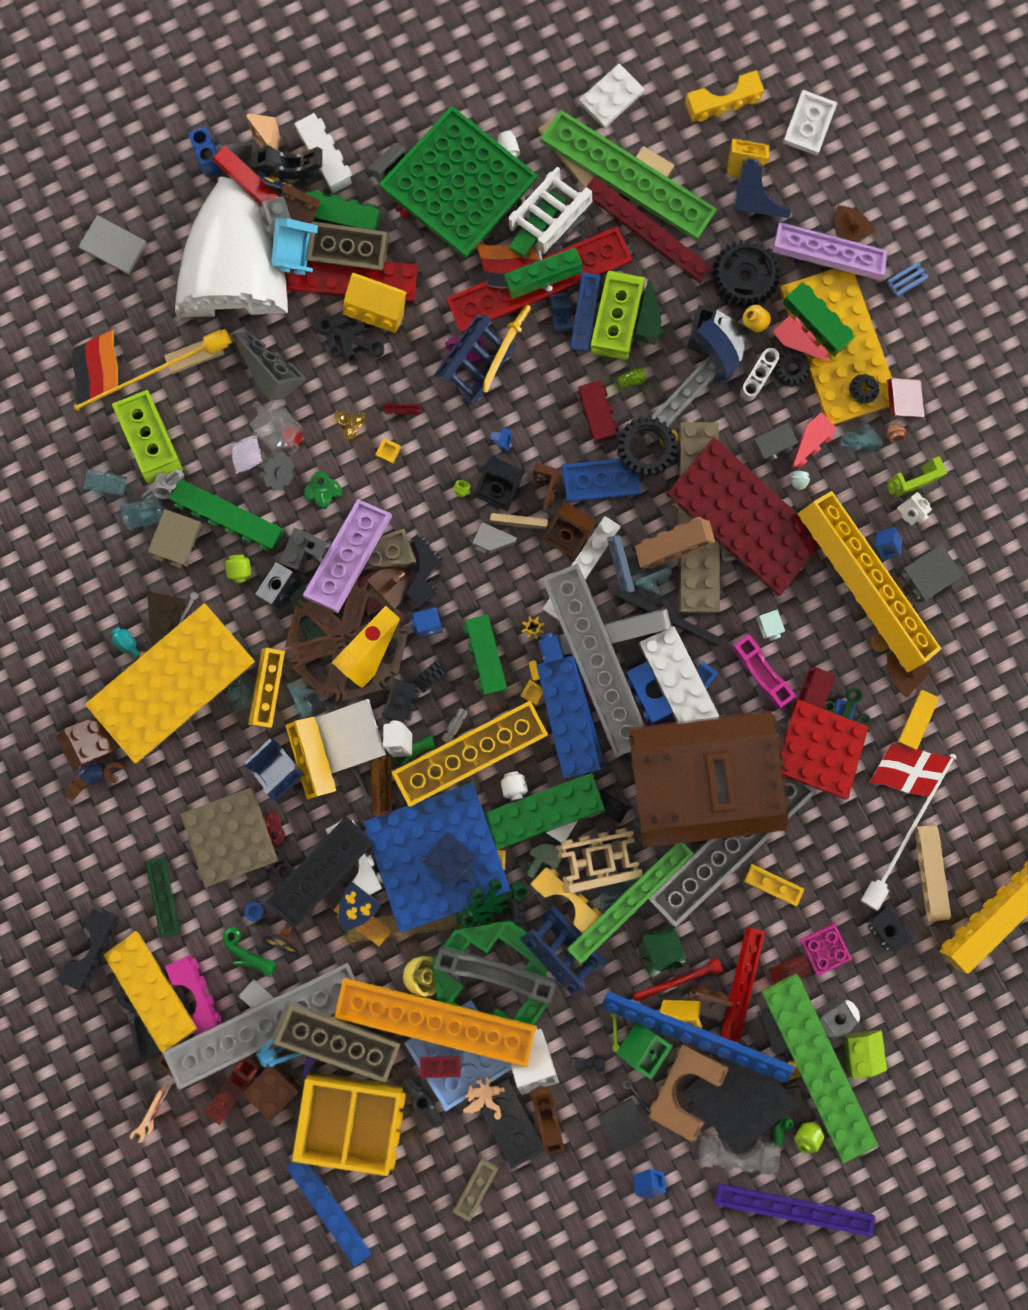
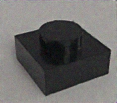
M637 554L626 558L631 577L646 572L645 568L640 567Z

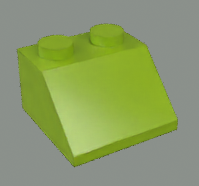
M882 1030L849 1033L843 1036L847 1074L853 1079L873 1077L887 1070Z

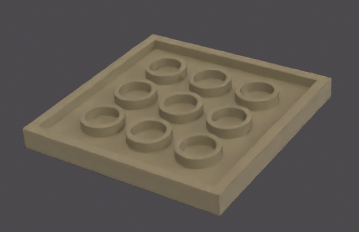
M253 787L180 814L205 887L278 861Z

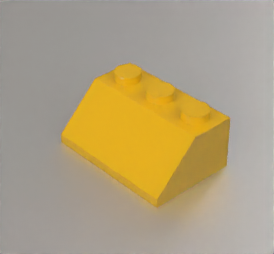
M352 273L344 298L343 315L396 333L404 317L406 292Z

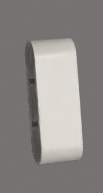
M768 348L762 353L740 390V396L743 400L752 401L757 396L778 362L779 353L777 350ZM765 356H770L773 362H767ZM755 372H761L764 377L758 378ZM746 388H752L754 390V393L749 394L746 391Z

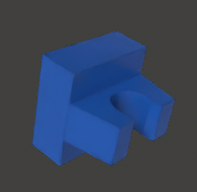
M502 428L501 433L492 432L490 439L493 440V443L498 444L497 446L501 451L508 452L513 434L510 429Z

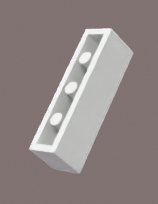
M315 113L296 122L297 132L307 150L317 146L323 150L322 167L319 168V171L332 194L351 185L350 177L352 172L348 165L344 166L342 163L344 159L339 149H334L333 145L335 143L331 135L325 133L324 129L326 127L322 119H317Z

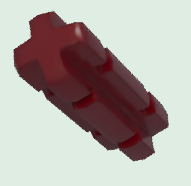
M385 403L384 413L410 415L412 413L413 415H420L421 406L420 404L395 403L392 405V403Z

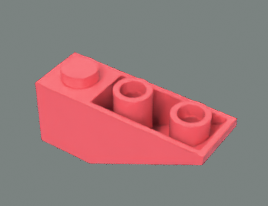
M788 316L773 331L784 346L826 361L830 360L827 356L828 351L824 346L817 345L815 342L817 338L812 332L805 331L803 328L805 324L798 317Z
M822 412L804 428L790 468L791 470L796 467L800 469L807 462L805 459L810 454L814 456L821 449L819 447L820 444L823 442L827 444L834 437L833 432L837 428Z

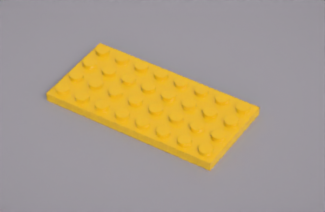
M832 269L780 286L779 290L784 301L802 282L805 285H809L813 289L814 294L824 300L827 308L831 312H835L839 316L840 321L845 326H849L855 335L853 340L835 357L828 351L829 361L803 353V357H808L807 362L810 361L809 367L811 368L809 374L825 417L833 425L889 408L887 380L891 379L892 376L855 274ZM786 307L788 315L796 318ZM803 326L805 331L808 332L809 330L805 326ZM817 339L815 340L818 346L822 345ZM867 373V375L874 376V379L879 382L880 391L878 397L873 402L861 404L851 397L849 385L858 374ZM865 383L862 387H859L863 389L864 395L867 390H870L866 387Z
M204 603L85 705L130 759L137 764L255 663V660L208 605Z

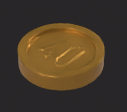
M876 633L871 637L870 644L875 651L882 652L888 649L889 646L882 635Z

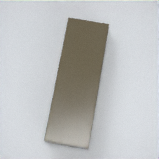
M481 1157L452 1213L470 1222L499 1167Z

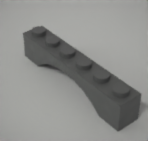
M444 945L440 947L434 969L492 982L547 1003L551 1002L556 985V980Z

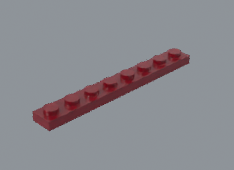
M595 176L586 186L592 191V201L698 283L701 284L713 268Z

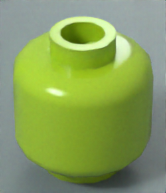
M244 554L231 555L225 561L227 578L234 579V583L245 582V578L251 576L250 560L244 557Z
M809 1122L803 1123L800 1126L794 1139L801 1152L806 1154L816 1153L824 1140V1134L819 1125Z

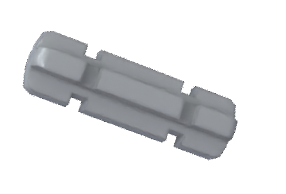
M462 708L457 710L456 717H453L446 729L447 732L442 736V741L449 743L453 740V736L456 735L463 723L462 720L468 714L466 710Z

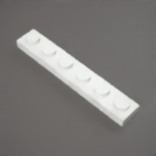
M604 516L572 564H579L585 580L609 546L607 537L615 536L621 527L606 516ZM549 598L542 611L559 620Z

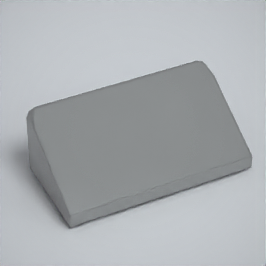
M255 979L239 995L252 1009L274 998Z

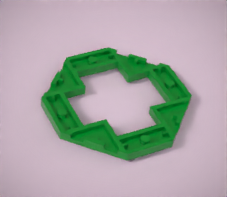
M511 920L455 929L444 944V946L465 951L471 942L485 953H488L495 941L500 938L530 960L524 970L547 976L546 967L520 940L527 932ZM437 954L432 961L438 1001L461 1007L454 1002V999L464 987V984L449 973L434 969L438 957ZM528 997L513 1019L498 1008H495L491 1015L534 1025L549 1003Z

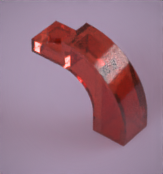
M249 1057L241 1059L221 1090L205 1110L204 1115L220 1125L247 1088L260 1065Z

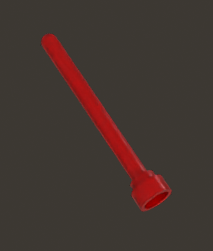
M718 957L711 959L707 966L635 993L633 999L639 1001L708 973H715L716 975L722 973L723 969Z

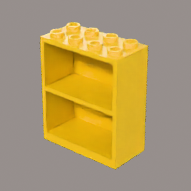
M311 1071L305 1079L292 1161L388 1176L389 1171L394 1170L397 1152L393 1151L394 1149L397 1150L400 1132H397V1129H400L403 1112H400V1109H403L406 1099V1092H403V1086Z

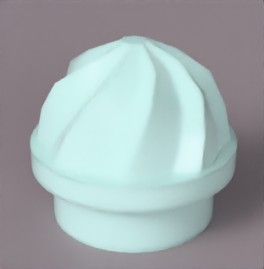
M803 471L793 472L791 477L792 486L797 490L806 488L810 482V478H808L809 473Z

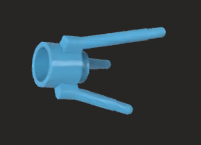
M272 1038L260 1047V1052L256 1053L263 1068L268 1065L272 1067L275 1064L303 1055L297 1052L276 1059V1054L286 1048L280 1046L273 1050L270 1047L273 1044Z

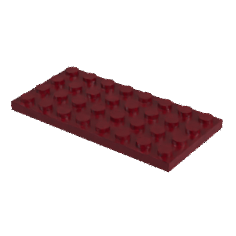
M715 437L707 443L666 493L692 519L701 517L710 521L714 539L777 596L782 595L820 546L813 539L806 525L802 523L799 515Z

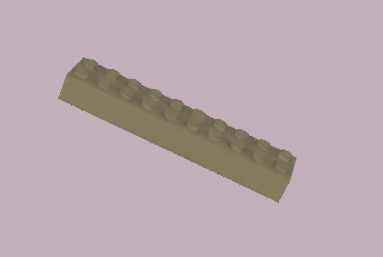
M719 422L680 423L678 427V479L713 437L719 441ZM679 507L678 525L690 523L692 518ZM715 540V543L678 558V614H717L720 612L718 541Z

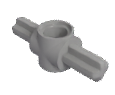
M175 469L170 474H157L155 481L150 485V489L142 495L144 502L149 503L156 498H169L171 491L176 487V483L184 478L182 470Z

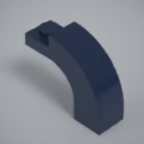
M711 319L696 330L695 341L709 353L715 363L714 379L719 384L723 380H728L740 368L739 356L731 340Z

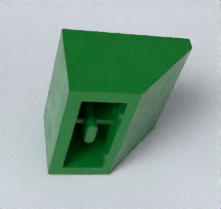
M635 1022L616 1054L651 1080L673 1046L670 1041L651 1028H646Z

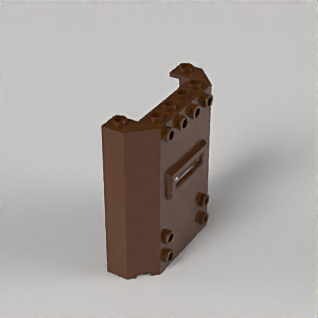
M767 710L628 728L643 847L786 831L789 824L788 813H786V808H789L788 796H784V788H787L785 776H782L781 769L784 768L783 756H779V749L782 748L781 737H777L776 715H772V712ZM723 760L728 797L727 803H719L714 761Z

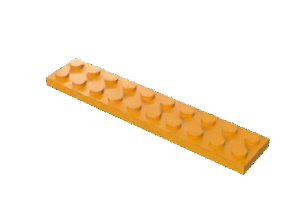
M344 978L342 981L334 1017L525 1067L528 1066L537 1027Z

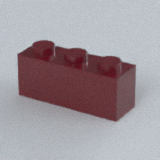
M600 380L578 386V395L593 444L614 439L617 434L616 432H618L617 422L613 421L611 417L613 409L611 403H607L606 396H608L606 386L602 385Z

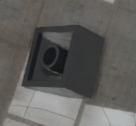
M490 456L481 473L474 497L508 511L520 487L525 470Z

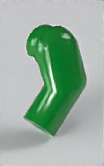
M784 1117L773 1125L775 1145L784 1144L783 1133L793 1127L792 1119Z

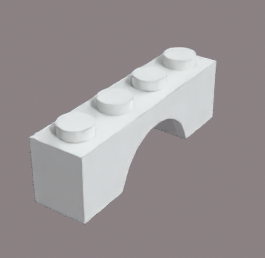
M337 824L327 828V833L329 834ZM365 852L358 860L359 871L352 882L370 895L383 888V880L380 872L376 873L373 867L376 865L374 859Z

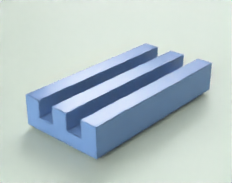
M920 262L915 263L887 280L886 283L896 298L928 279L929 276L924 273V268L920 267ZM915 269L917 270L915 273L911 274L910 276L906 277L905 279L901 280L895 285L892 284L893 282L902 278ZM916 276H921V278L917 279L916 281L912 282L911 284L907 285L901 290H896V288L900 287L901 285L905 284L906 282L910 281Z

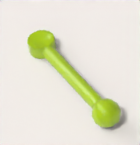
M610 1013L613 1019L614 1036L612 1049L614 1052H617L620 1047L617 1038L616 1017L618 1015Z

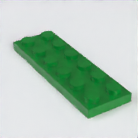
M590 773L485 812L484 814L497 850L606 810L594 774Z

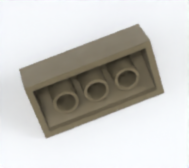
M312 222V224L318 225L317 233H310L308 261L382 271L387 257L389 242L387 232Z

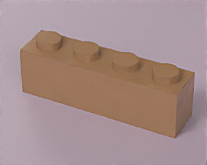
M696 517L691 519L688 524L677 525L669 532L663 531L658 533L657 537L642 540L640 544L635 545L640 567L650 570L715 543L710 521Z

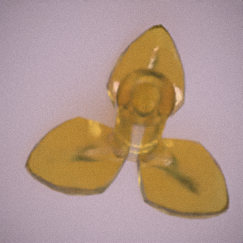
M344 411L334 412L336 421L340 425H347L343 430L346 440H352L356 436L357 431L353 427L354 425L361 427L367 420V414L363 412L356 413L353 418L350 413Z

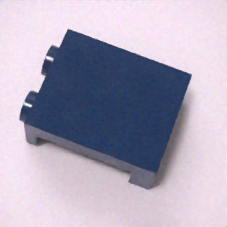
M273 738L264 742L243 763L263 786L262 790L265 794L275 801L304 775L281 744Z

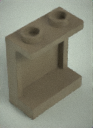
M164 509L148 552L153 555L152 558L163 562L166 559L171 561L170 565L177 568L182 566L188 567L189 563H187L190 552L198 532H202L204 525L197 520Z

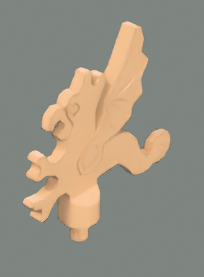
M486 1077V1084L482 1083V1079L476 1080L480 1087L477 1088L475 1086V1088H472L473 1084L469 1085L468 1094L465 1097H469L468 1101H473L463 1109V1112L473 1114L475 1111H480L485 1099L486 1106L497 1111L494 1114L495 1119H500V1107L492 1102V1096L500 1095V1092H505V1089L499 1088V1086L490 1087L489 1084L492 1078L488 1079Z

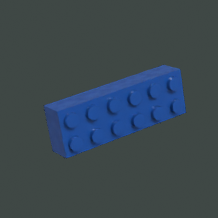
M574 656L545 664H538V674L563 778L605 769L586 685Z

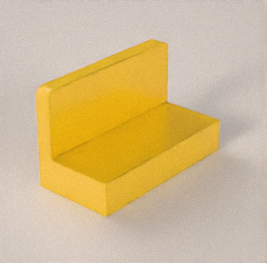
M662 1001L661 1013L702 1029L698 1017L701 1006L700 1001Z

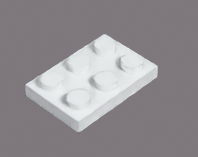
M618 64L579 99V104L605 129L644 93V88Z
M802 90L783 143L818 155L837 102Z

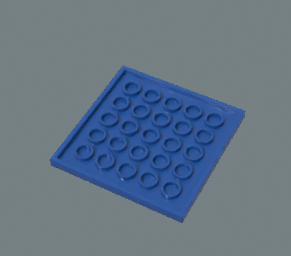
M473 782L422 800L411 807L405 806L390 812V814L364 821L368 837L374 842L371 847L400 933L466 909L473 898L471 892L475 888H481L485 898L490 890L489 882L492 879L497 878L502 884V888L496 893L495 897L510 891L509 883ZM447 831L478 856L479 859L472 866L475 869L472 873L480 879L475 886L466 879L464 883L460 881L453 889L422 863V860ZM484 898L479 901L478 905H480V904L482 903V901L484 900Z

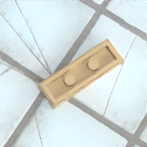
M202 341L164 355L166 362L203 346ZM204 349L168 366L170 373L175 374L224 355V351L222 349L211 354L210 351L206 352Z
M492 513L490 517V524L547 530V519Z

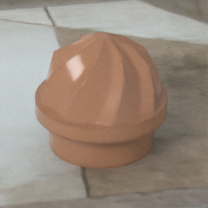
M900 424L889 426L887 438L890 439V442L898 443L905 439L906 430Z

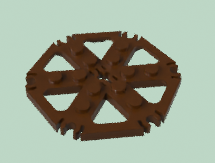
M358 579L348 594L342 621L330 609L310 600L308 603H303L299 600L298 602L303 606V609L299 608L296 604L285 648L293 646V649H287L286 653L293 652L295 654V657L288 660V662H298L291 667L322 697L325 689L327 690L325 694L327 699L330 693L334 692L336 694L335 701L340 699V693H342L341 701L383 690L384 688L380 686L379 682L383 686L388 687L389 685L385 682V678L390 676L392 679H395V676L390 673L391 671L395 672L398 676L408 633L400 634V631L404 632L408 630V627L401 628L398 623L392 636L398 642L393 662L386 664L381 660L369 686L355 690L347 688L346 682L348 677L332 662L348 646L346 643L337 642L342 641L346 634L348 637H356L368 625L361 626L367 600L374 597L384 607L387 606L395 615L403 614L396 607L392 609L372 587L367 591L366 589L369 584L366 581L364 587H358ZM309 616L327 636L299 642L297 633L302 617ZM400 617L399 622L405 620V617ZM333 654L327 680L321 683L306 670L305 664L310 660Z

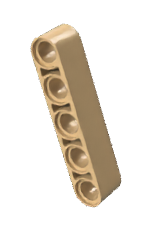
M935 824L918 826L915 828V840L926 916L929 922L949 920L951 912L939 830Z

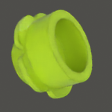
M463 480L456 481L452 488L459 497H465L466 494L469 495L471 493L470 484Z

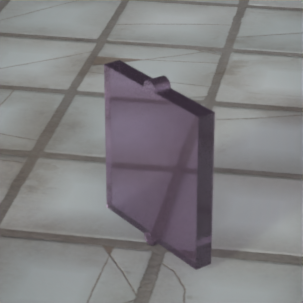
M257 434L246 439L242 438L240 442L230 446L237 476L248 471L252 472L263 461V454Z

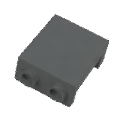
M943 544L935 547L899 571L901 580L906 585L908 584L912 590V596L915 600H919L920 603L964 576Z

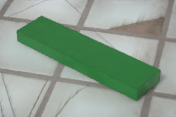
M551 190L548 192L563 204L566 203V198ZM544 199L538 206V208L552 218H555L559 213L557 208ZM532 214L528 220L530 224L542 232L546 231L549 224L535 214ZM522 228L510 244L509 250L525 259L538 242V238Z

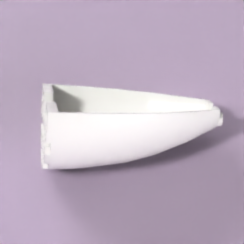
M218 178L217 184L204 202L191 228L184 248L177 283L175 313L178 318L215 316V309L246 308L251 315L288 313L285 272L278 271L279 267L271 266L274 239L273 237L269 238L266 226H269L267 218L263 219L259 208L262 206L232 178Z

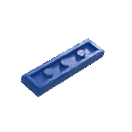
M582 273L570 349L589 352L601 275Z

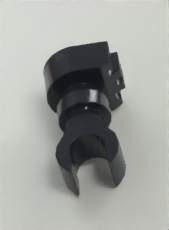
M597 1055L596 1059H593V1057H589V1059L572 1057L571 1059L572 1068L588 1067V1069L596 1067V1072H604L605 1055Z

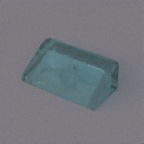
M246 670L227 686L234 713L251 708L254 693Z

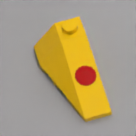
M385 606L332 663L363 689L376 674L400 618Z

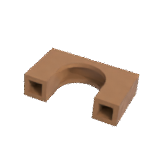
M683 1044L682 1047H678L675 1053L676 1060L674 1064H671L667 1070L666 1075L668 1077L666 1082H663L659 1087L658 1093L660 1095L657 1101H654L649 1111L651 1114L649 1118L689 1141H696L704 1122L680 1107L676 1098L677 1085L684 1076L695 1074L716 1086H721L729 1067L690 1045Z

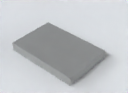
M97 215L80 243L79 248L129 275L146 247L147 242Z

